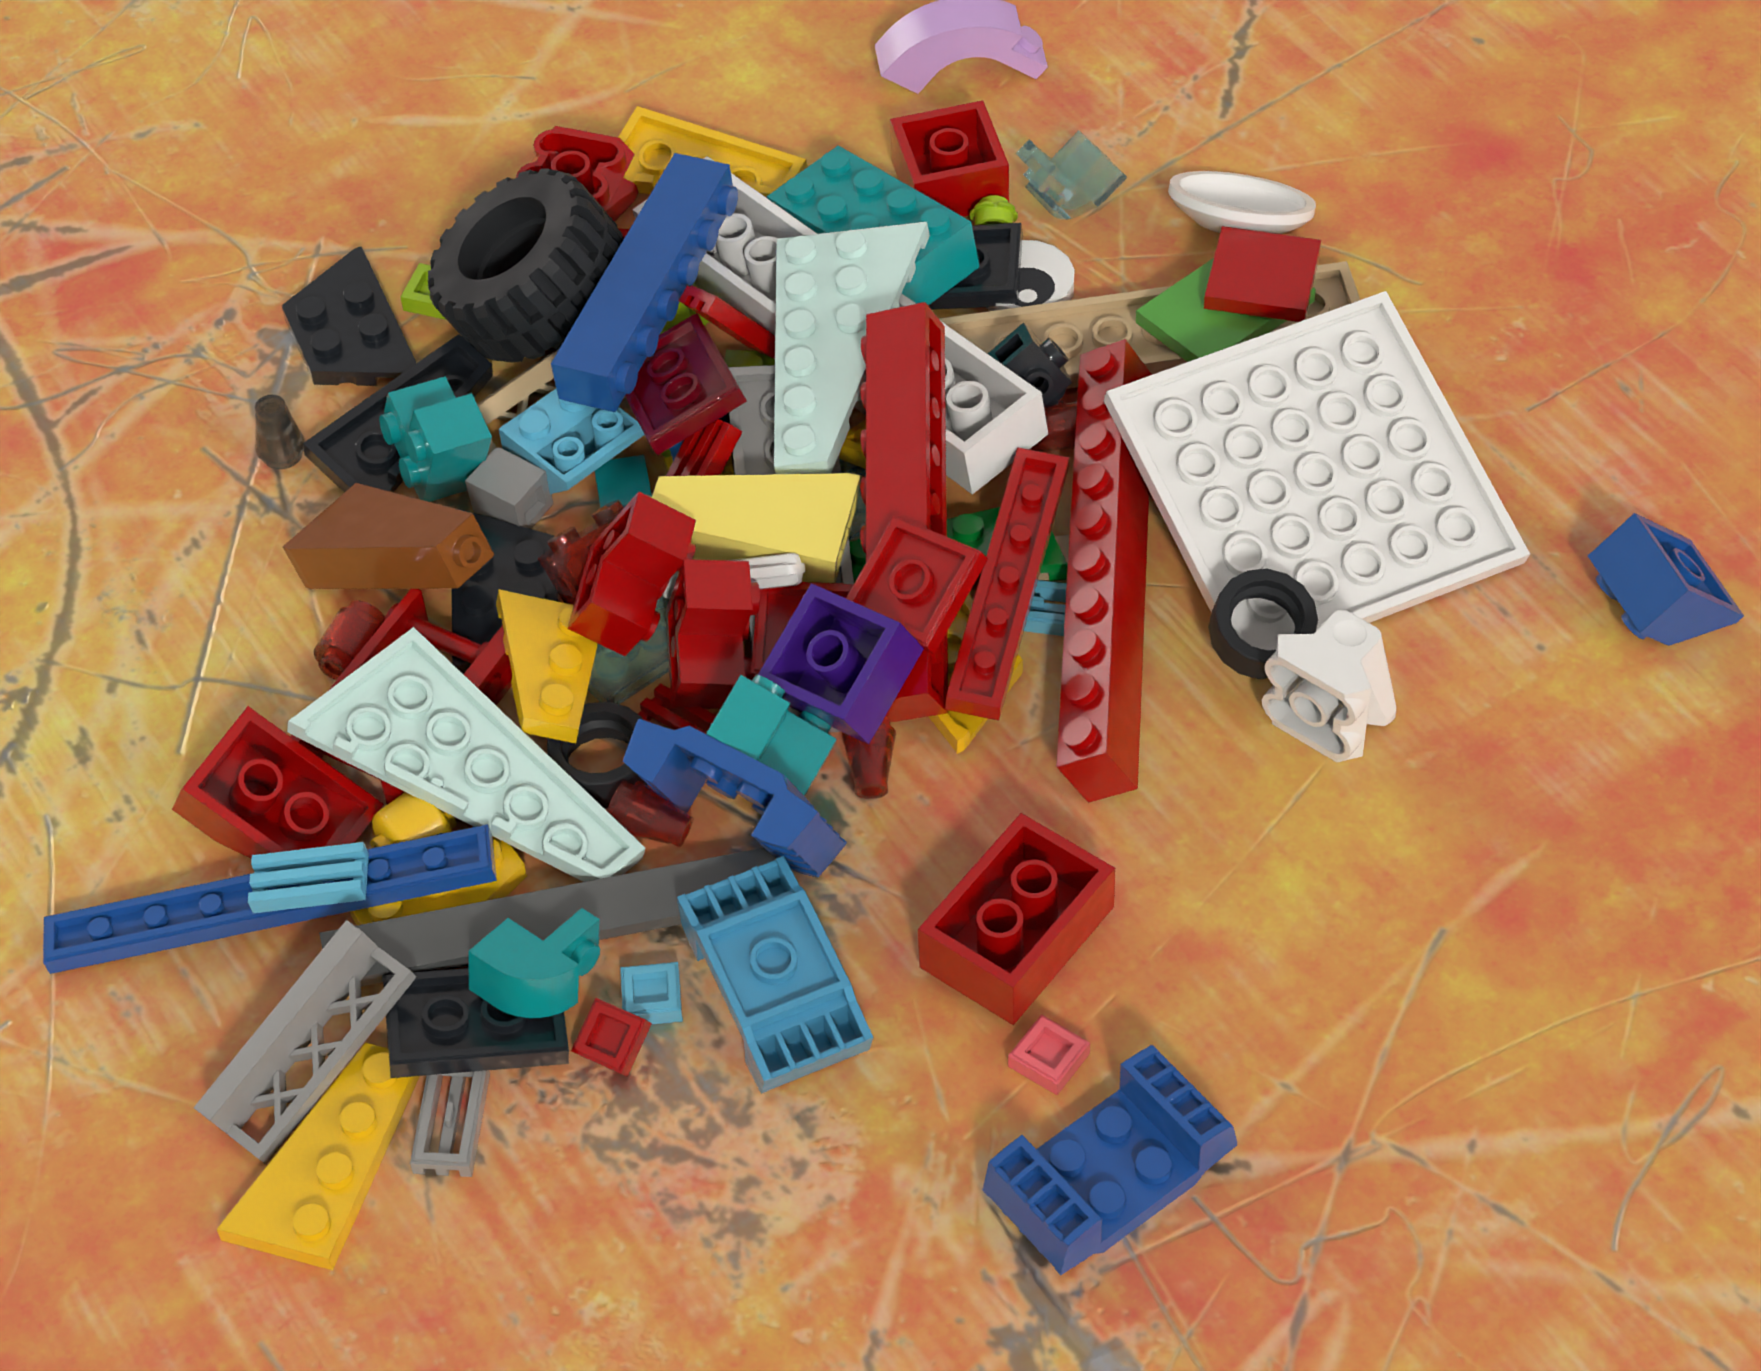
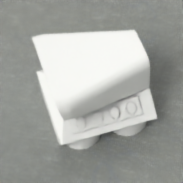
M1337 610L1314 634H1278L1276 652L1266 661L1264 666L1265 673L1273 686L1265 693L1261 700L1265 713L1272 720V725L1335 762L1362 757L1366 725L1386 726L1396 717V702L1380 630L1349 611Z

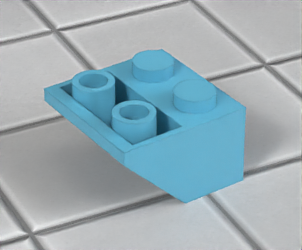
M557 389L499 428L502 449L546 471L550 494L569 490L645 435L638 421L620 407H618L616 412L560 400Z

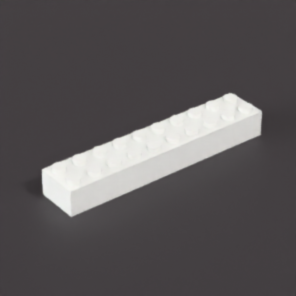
M706 156L705 158H703V159H706V160H711V161H713V160H712L711 158H709L708 156ZM731 173L733 186L738 190L736 209L732 216H727L721 225L716 245L711 251L707 250L699 264L698 275L694 283L699 289L719 297L775 335L777 239L814 235L817 233ZM647 200L633 209L635 219ZM901 293L899 298L900 307L916 304ZM943 323L945 326L946 475L973 495L1014 462L1017 448L1029 450L1048 435L1041 391ZM862 400L856 401L854 407L866 415Z

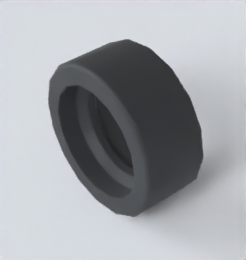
M1268 568L1247 570L1230 579L1218 595L1208 626L1212 647L1221 661L1238 674L1256 679L1268 678L1264 666L1266 661L1276 652V649L1264 650L1253 647L1238 636L1232 627L1231 618L1233 610L1239 602L1244 599L1262 598L1275 602L1285 609L1295 625L1294 634H1314L1318 624L1315 601L1304 585L1286 573Z
M612 702L587 703L584 705L576 744L547 738V755L604 809L615 808L632 801L648 785L625 763L616 769L602 773L584 772L577 770L569 764L571 753L581 744L591 740L613 738L629 744L638 719L643 720V718L627 706Z

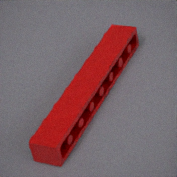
M926 302L866 314V335L861 338V352L866 363V382H863L861 385V400L866 410V429L861 431L860 436L862 451L866 458V476L862 477L860 483L861 496L866 506V525H863L860 531L861 545L866 554V562L893 515L947 537L945 326ZM948 631L935 654L925 650L922 651L883 720L886 723L948 713V710H945L946 694L948 691Z

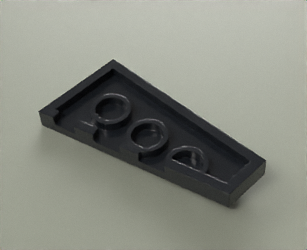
M458 334L303 443L304 455L344 493L355 483L394 493L403 482L399 468L400 455L395 444L389 445L385 441L379 422L380 415L384 414L388 393L446 376L455 398L471 393L475 397L493 376L492 363Z

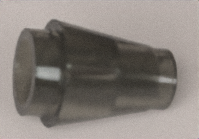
M273 394L263 396L255 403L254 407L255 452L259 459L273 469L290 468L296 465L303 456L305 437L281 396Z

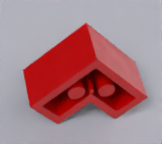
M638 492L590 546L567 629L623 656H626L640 640L647 642L654 634L660 620V613L655 611L657 600L665 592L670 578L675 572H680L683 560L693 559L696 544L692 543L691 539L696 520Z
M683 560L665 611L671 708L700 706L705 709H721L740 675L751 680L752 658L744 656L743 641L748 639L750 616H756L759 611L760 588L758 583L751 582L749 561Z

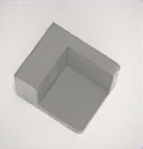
M495 448L487 456L486 460L465 480L474 513L531 529L554 504L552 494L549 492L546 471L502 448Z

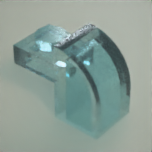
M1079 130L1053 158L1048 156L1030 139L1016 152L1020 159L1029 167L1023 174L1030 181L1025 188L1052 216L1058 219H1073L1097 208L1127 178L1110 158Z

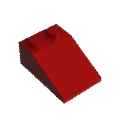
M247 706L183 786L172 810L217 843L252 859V855L355 843L371 823L373 816L384 804L251 707Z

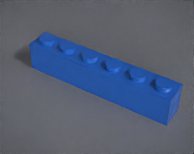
M674 153L551 362L560 400L616 412L624 396L634 390L641 366L647 357H651L655 353L662 329L667 321L674 319L677 313L678 300L687 285L691 286L695 282L700 262L707 250L711 251L715 247L719 229L725 218L732 216L736 209L738 190L733 186L729 164Z

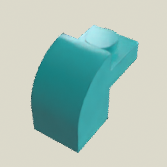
M581 908L543 941L507 918L468 951L469 990L499 1010L519 1017H549L570 1009L578 1003L579 976L586 975L599 958L600 919Z

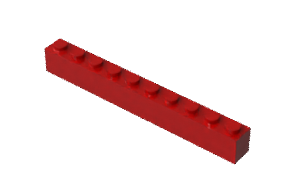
M1126 339L1080 354L1056 767L1088 803L1138 789L1149 489L1104 403V398L1107 391L1152 374Z

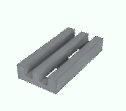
M489 1070L426 1076L410 1161L413 1174L425 1175L426 1169H435L437 1175L449 1176L450 1170H459L462 1177L473 1176L490 1078ZM443 1076H452L438 1153H432L429 1150ZM466 1077H473L459 1154H453Z

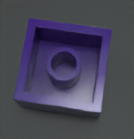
M811 583L758 675L769 679L784 689L785 693L782 698L790 703V708L799 712L807 711L821 718L831 727L869 744L924 648L900 622Z

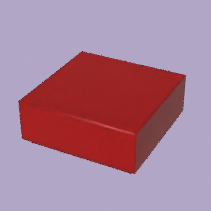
M595 998L571 1052L628 1077L652 1023Z

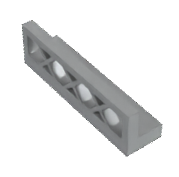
M346 920L198 1101L194 1109L260 1161L267 1164L417 976L379 948L363 931ZM376 962L394 974L379 994L361 997V980ZM350 1012L351 1029L341 1041L324 1044L323 1027L334 1015ZM312 1059L313 1076L304 1088L286 1091V1072L295 1062ZM274 1106L275 1123L259 1143L241 1130L257 1109Z

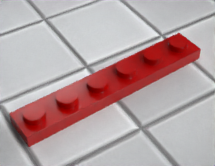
M1017 448L986 555L988 561L982 569L946 694L945 710L997 721L1000 720L1067 477L1069 457Z

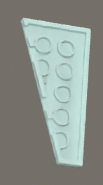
M927 222L777 239L774 469L776 474H831L850 429L849 418L856 401H861V385L863 382H866V363L861 352V338L866 335V314L900 307L899 298L906 282H911L916 270V257L920 248L925 249L930 237Z
M414 627L288 721V733L416 798L434 805L436 808L474 827L488 824L492 836L583 882L623 875L643 859L646 848Z

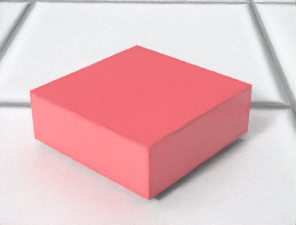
M1041 1014L1008 1055V1067L1058 1095L1089 1056L1090 1042Z

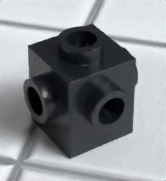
M1024 322L987 353L1041 391L1044 408H1049L1056 404L1065 394L1066 388L1072 384L1064 367L1069 361L1066 354L1050 337L1042 342Z

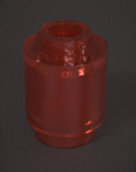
M360 600L352 601L348 606L340 608L314 648V656L320 670L331 679L337 680L383 624L385 619L383 613L375 606Z

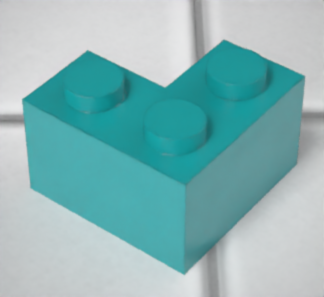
M446 376L389 392L384 414L379 417L380 428L385 441L389 445L395 444L400 455L399 468L402 479L408 488L414 487L420 500L431 502L468 491L465 480L486 460L492 435L472 393L455 398Z
M756 674L751 681L740 675L706 734L784 774L805 796L837 740L828 734L831 726L807 711L803 710L799 717L789 712L790 703L782 698L785 693L784 689L769 679Z

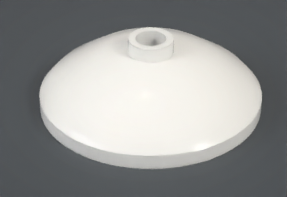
M1193 171L1180 173L1170 179L1168 189L1172 200L1183 212L1200 226L1218 233L1221 232V228L1224 226L1284 234L1310 221L1314 217L1316 208L1315 201L1309 195L1291 186L1260 177L1230 172Z

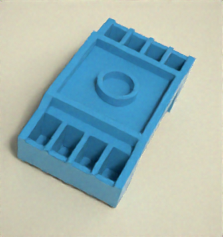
M784 856L759 867L755 866L741 874L732 875L728 879L710 886L706 885L697 891L677 897L683 930L697 961L705 958L744 1040L745 1063L761 1094L870 1050L873 1035L857 1003L852 985L805 890L798 884Z

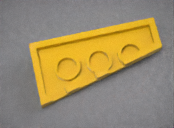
M639 106L635 108L618 136L635 154L623 178L633 182L637 186L639 193L651 194L674 153L701 159L708 156L715 162L729 164L733 175L764 197L808 167L805 158Z
M365 1043L218 1226L217 1232L221 1241L333 1271L420 1076L390 1078L388 1048Z

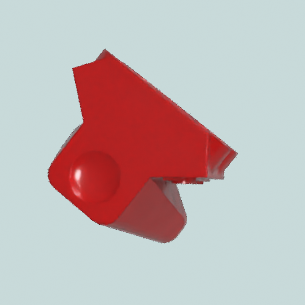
M554 126L551 130L544 131L535 138L533 144L535 156L532 162L521 167L516 175L517 178L520 172L528 170L539 172L540 169H552L569 173L584 185L614 222L630 207L639 194L637 186L623 178L635 154L621 138Z

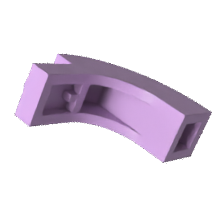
M938 0L929 3L902 17L875 44L881 77L917 94L941 69L965 58L985 57L994 59L1034 79H1037L1048 68L1041 37L1028 26L1021 27L1016 5L1003 0Z

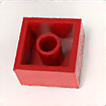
M983 100L890 119L891 158L898 180L962 217L969 216L970 211L974 209L975 205L986 196H1002L1009 202V163Z

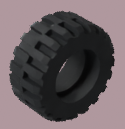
M540 169L539 172L533 170L520 172L517 178L511 179L507 177L497 182V187L491 191H483L474 198L476 201L467 210L463 208L455 217L456 222L451 229L444 231L439 239L441 246L438 250L433 251L430 260L431 270L428 271V288L434 307L485 358L494 361L522 362L524 357L536 359L544 356L545 351L550 348H560L623 242V236L617 224L584 185L569 173L552 169Z

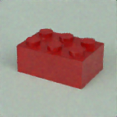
M1020 813L918 928L919 968L1014 1026L1114 908L1116 868L1030 817Z

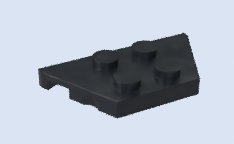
M362 246L354 248L281 305L285 321L314 385L353 383L357 386H377L378 377L397 378L416 364V360Z
M473 513L494 556L459 588H452V632L482 645L484 642H489L503 625L502 619L498 617L496 607L498 589L560 602L559 556L556 536ZM452 656V664L464 675L471 663Z

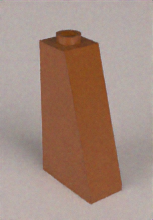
M355 483L283 546L304 586L309 589L459 588L494 556L473 513Z

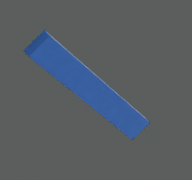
M487 824L367 849L369 853L366 900L253 913L248 904V893L253 890L249 884L250 874L46 916L44 917L43 963L48 972L52 974L497 881L493 836ZM353 878L339 879V880H331V881H322V882H323V884H325V883H333V882H341V881H350V880H353ZM300 884L272 887L267 890L300 887Z

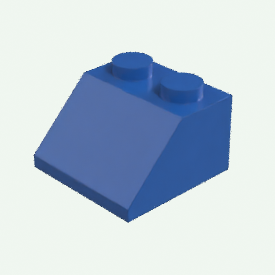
M1636 513L1631 515L1588 555L1599 572L1595 577L1596 582L1609 597L1620 603L1625 611L1621 616L1624 624L1640 639L1644 640L1646 637L1670 646L1735 624L1744 617L1741 610L1690 539Z

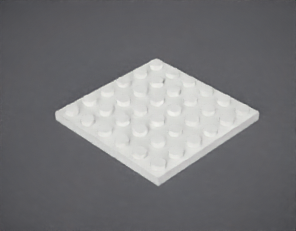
M1386 291L1106 392L1104 403L1211 613L1219 593L1230 579L1247 570L1268 568L1286 573L1304 585L1315 601L1318 616L1316 631L1337 610L1349 611L1370 623L1524 564L1530 556V552ZM1262 598L1244 599L1233 610L1231 618L1232 627L1241 639L1253 647L1275 650L1277 648L1278 634H1294L1295 625L1285 609L1273 601Z

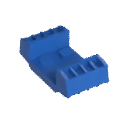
M638 719L623 762L668 804L680 812L687 814L704 783L733 800L739 794L752 802V808L762 815L751 836L775 859L784 856L791 870L817 878L847 844L840 837V834L833 830L831 825L826 823L827 820L820 816V813L814 809V806L784 774L691 726L671 730Z
M1150 1045L1120 1064V1089L1043 1145L1036 1149L1021 1135L1002 1149L988 1163L982 1191L995 1202L1004 1215H1007L1019 1228V1231L1037 1248L1040 1254H1043L1055 1267V1270L1062 1275L1093 1254L1104 1253L1196 1185L1210 1167L1235 1148L1238 1143L1233 1125L1153 1045Z

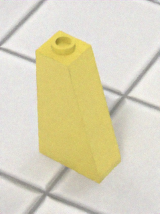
M834 473L659 476L651 498L696 520L691 542L696 544L693 559L726 561L796 553L799 555L801 563L805 564L802 582L836 583L858 505L860 475Z

